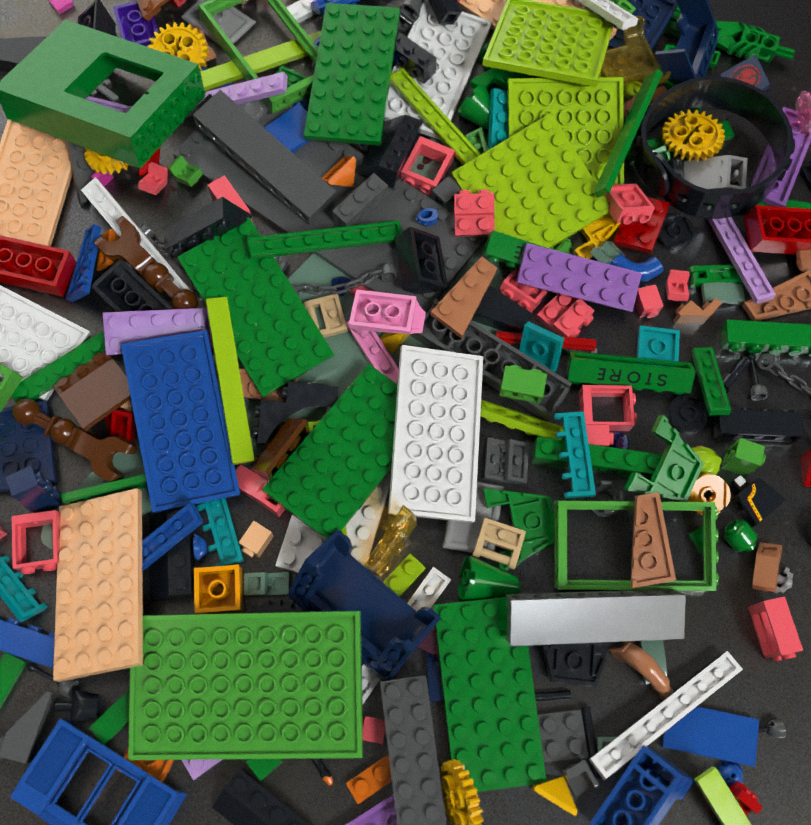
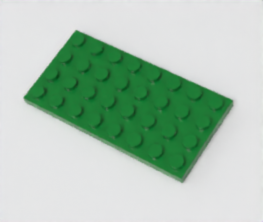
M326 3L304 131L305 140L381 146L400 19V8Z
M248 217L247 221L221 236H214L213 240H207L177 258L204 302L208 298L227 297L237 356L264 398L285 386L287 382L295 380L334 357V353L275 258L250 260L245 240L249 237L261 235Z
M368 364L262 488V492L323 539L327 540L337 530L342 532L392 468L398 384Z
M506 597L433 605V610L441 617L435 626L450 760L456 759V761H460V764H464L465 771H469V778H473V785L477 788V792L547 782L528 645L510 646L505 639V635H507L508 609Z

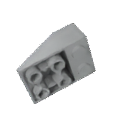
M724 155L707 158L706 161L699 159L698 162L695 160L688 162L687 160L683 163L684 179L698 187L710 190L734 191L746 188L747 158Z

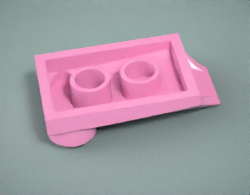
M356 289L349 328L359 334L369 331L400 334L422 333L426 312L420 307L416 296Z

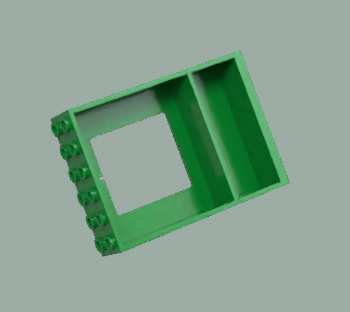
M68 20L61 23L0 80V104L7 119L141 168L206 96L199 64ZM116 68L156 81L148 89L147 94H144L126 113L86 100Z

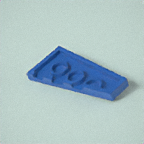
M96 224L88 227L85 231L65 300L74 302L90 293L98 250L94 241L101 237L102 228Z

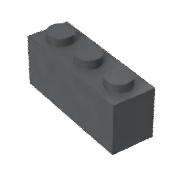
M373 173L332 211L333 222L338 227L358 225L388 198V185Z

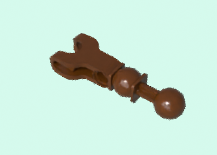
M124 216L116 220V223L122 229L118 240L108 242L99 237L94 241V244L111 261L117 262L121 258L142 275L149 286L156 288L160 293L165 291L172 298L174 309L197 308L198 299L195 293L188 289H180L173 283L174 278L169 273L167 267L158 263L140 245V233Z
M28 398L17 401L12 409L13 418L19 424L26 426L35 423L46 429L44 432L45 436H50L55 443L65 445L74 452L89 459L94 474L109 482L122 480L123 478L122 472L118 471L113 465L114 455L117 452L135 454L138 449L136 444L124 437H107L103 439L88 430L85 431L83 428L77 427L70 419L60 416H53L51 418L41 413L39 405L34 400Z

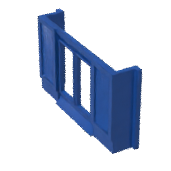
M63 717L58 721L10 798L38 815V817L50 825H88L84 822V819L117 769L137 783L111 825H169L187 794L180 789L174 790L71 724L72 721ZM88 752H91L108 763L109 766L76 817L57 805L56 802Z

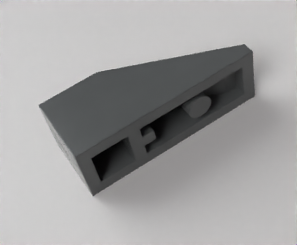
M47 691L6 732L5 736H1V758L24 764L30 762L55 692Z

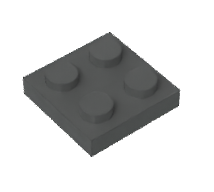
M581 710L538 715L544 763L588 757Z

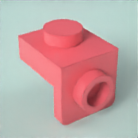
M150 162L148 164V174L138 182V189L157 195L167 185L168 169Z
M669 271L665 284L668 300L688 301L689 291L687 282L690 276L689 271Z

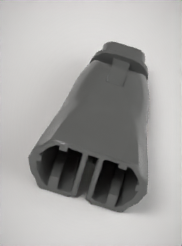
M404 0L399 7L400 19L398 29L408 31L413 22L419 18L422 0Z

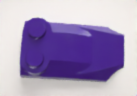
M137 1L114 6L113 9L121 38L146 47L147 45H152L149 39H156L154 32L159 33L155 18L153 17L149 21L143 18Z

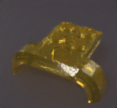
M635 16L638 18L636 26L624 30L626 45L607 50L601 69L603 77H623L624 85L640 79L644 81L645 77L656 69L661 71L645 38L644 23L646 20L641 16ZM670 71L665 74L662 73L658 85L667 82L671 74Z
M404 505L400 508L401 510L397 515L388 514V508L384 506L378 528L385 532V534L363 565L372 574L381 576L388 572L392 565V559L395 555L397 556L404 548L403 543L417 526L415 514Z

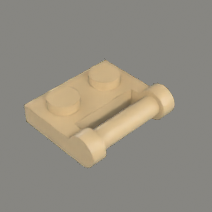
M338 294L308 300L303 303L319 330L320 327L315 308H321L326 329H322L320 332L324 338L348 332Z
M484 518L472 556L478 558L482 556L506 564L508 568L515 569L526 531ZM484 542L512 551L511 557L483 548Z

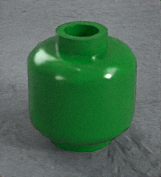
M734 520L725 527L724 539L735 551L749 552L756 546L757 533L746 521Z

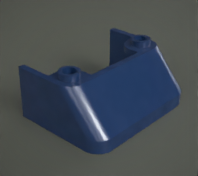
M676 0L681 11V15L677 19V29L681 33L676 50L656 51L655 54L661 71L666 77L680 83L694 78L705 77L719 37L718 26L708 0Z

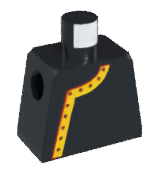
M740 475L731 482L739 491L731 501L743 520L751 527L758 525L786 501L782 495L761 478H757L749 484Z

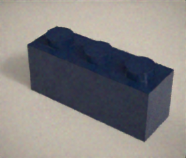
M32 466L5 477L12 497L32 513L49 511L61 505L58 499L61 497L58 487L56 485L53 486L49 478L45 479L41 471L38 472Z

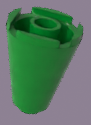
M481 83L472 91L473 93L470 97L464 100L457 113L489 131L490 93Z
M473 556L466 557L462 563L459 577H462V584H458L459 599L483 600L506 597V594H519L521 582L518 581L517 576Z

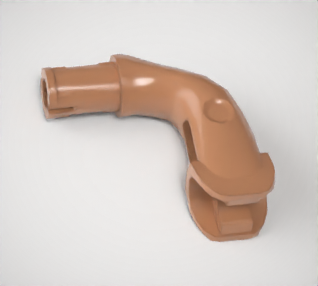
M623 641V647L616 648L614 646L609 649L614 658L625 662L642 674L651 683L652 687L658 691L662 700L667 699L669 695L671 696L674 693L669 685V678L657 662L642 648L631 641Z

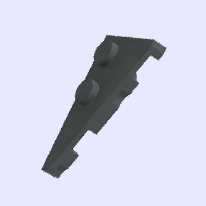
M65 141L79 205H83L86 203L87 197L81 189L92 181L91 176L95 173V170H92L85 160L84 153L86 150L84 147Z

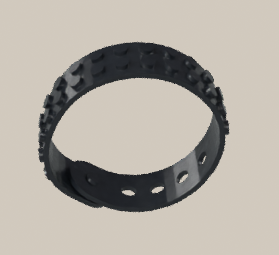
M708 76L690 79L675 85L659 95L656 101L648 106L645 117L642 119L633 140L635 147L631 149V158H634V165L638 175L653 195L662 197L666 202H670L672 207L685 214L707 219H722L737 216L752 209L770 194L777 181L782 182L786 170L788 171L793 160L790 159V156L794 153L795 142H793V131L787 116L778 103L767 93L741 80ZM697 107L726 110L745 118L764 135L774 155L775 172L756 185L734 191H717L698 187L679 176L662 155L651 150L646 134L661 120L681 110ZM679 193L686 195L688 199L682 198ZM703 203H712L714 205L705 206Z

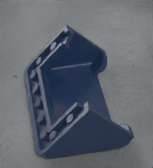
M337 530L305 559L289 589V596L304 612L361 611L362 663L384 681L392 680L437 625L441 617L428 607H421L418 611L414 610L349 554L352 550L351 540Z

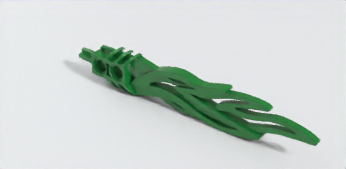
M679 6L663 33L674 35L680 39L681 33L677 29V19L681 15ZM716 21L719 30L716 47L726 51L728 55H735L746 60L756 55L758 60L768 63L771 62L773 56L788 60L793 58L795 50L779 46V36L768 34L762 28L742 22ZM737 37H739L738 43H736V41L734 40Z

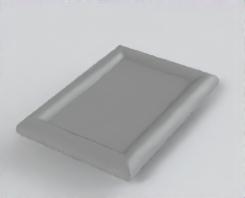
M198 0L181 18L191 25H198L203 30L204 35L220 45L200 19L199 4L208 0ZM234 6L212 16L233 44L256 23Z
M477 482L475 522L447 520L442 548L473 553L483 519L488 518L499 522L501 505L486 508L482 489L503 490L504 486ZM484 542L483 548L494 551L495 545Z

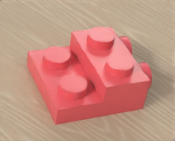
M637 184L613 185L611 192L604 195L610 203L609 213L616 223H624L625 225L633 221L646 223L655 209Z
M483 189L479 190V194H471L469 190H461L459 194H454L455 237L488 236L492 230L495 231L494 193Z
M517 267L502 282L499 292L532 313L548 291L517 284L516 280L519 272V267Z
M557 294L537 314L536 318L554 334L561 337L576 338L581 332L580 328L583 325L587 327L594 319L592 315L595 310L583 300H576L572 297Z

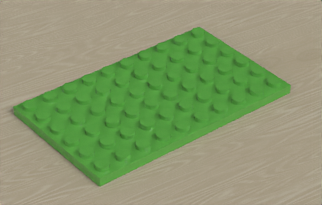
M361 611L143 615V665L130 667L128 760L363 757Z

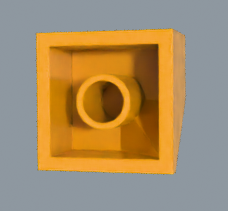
M240 565L194 568L195 614L244 613L243 570Z

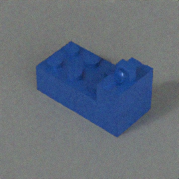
M643 745L590 822V825H659L675 800H682L695 780L657 750Z

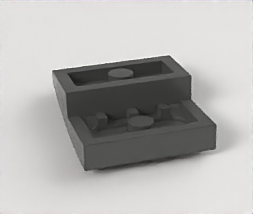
M487 437L484 440L481 479L503 483L526 484L529 443L513 439L504 441Z

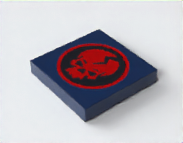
M756 55L721 73V77L747 82L762 91L771 88Z

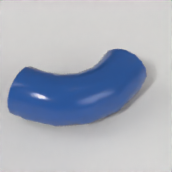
M620 254L610 263V265L642 273L640 282H647L660 275L664 270L661 262L655 257H650L641 263H635L628 260L623 254Z

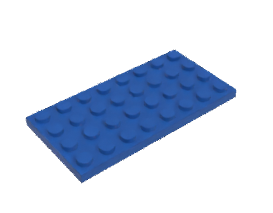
M207 330L121 344L152 513L184 507L189 503L196 505L240 496L235 466L232 465L224 412Z

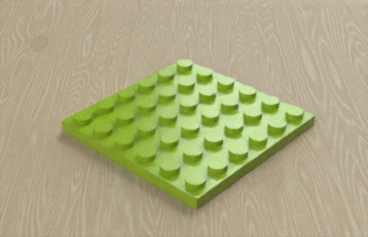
M507 0L483 58V66L492 69L508 70L509 72L524 73L529 76H540L567 83L597 87L614 24L590 10L533 0Z
M599 77L597 87L547 78L508 79V138L551 113L595 182L598 183L624 125L623 77ZM624 162L614 185L624 184Z
M551 113L451 172L452 177L462 190H469L471 194H479V190L486 189L490 190V193H494L495 231L543 247L552 248L609 214V202L604 195L599 198L593 195L597 183Z

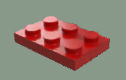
M647 197L655 207L650 219L646 223H640V221H633L627 225L621 223L614 244L652 254L670 202Z

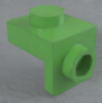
M181 155L168 166L169 171L177 182L190 187L197 183L198 179L204 174L200 168L188 164Z

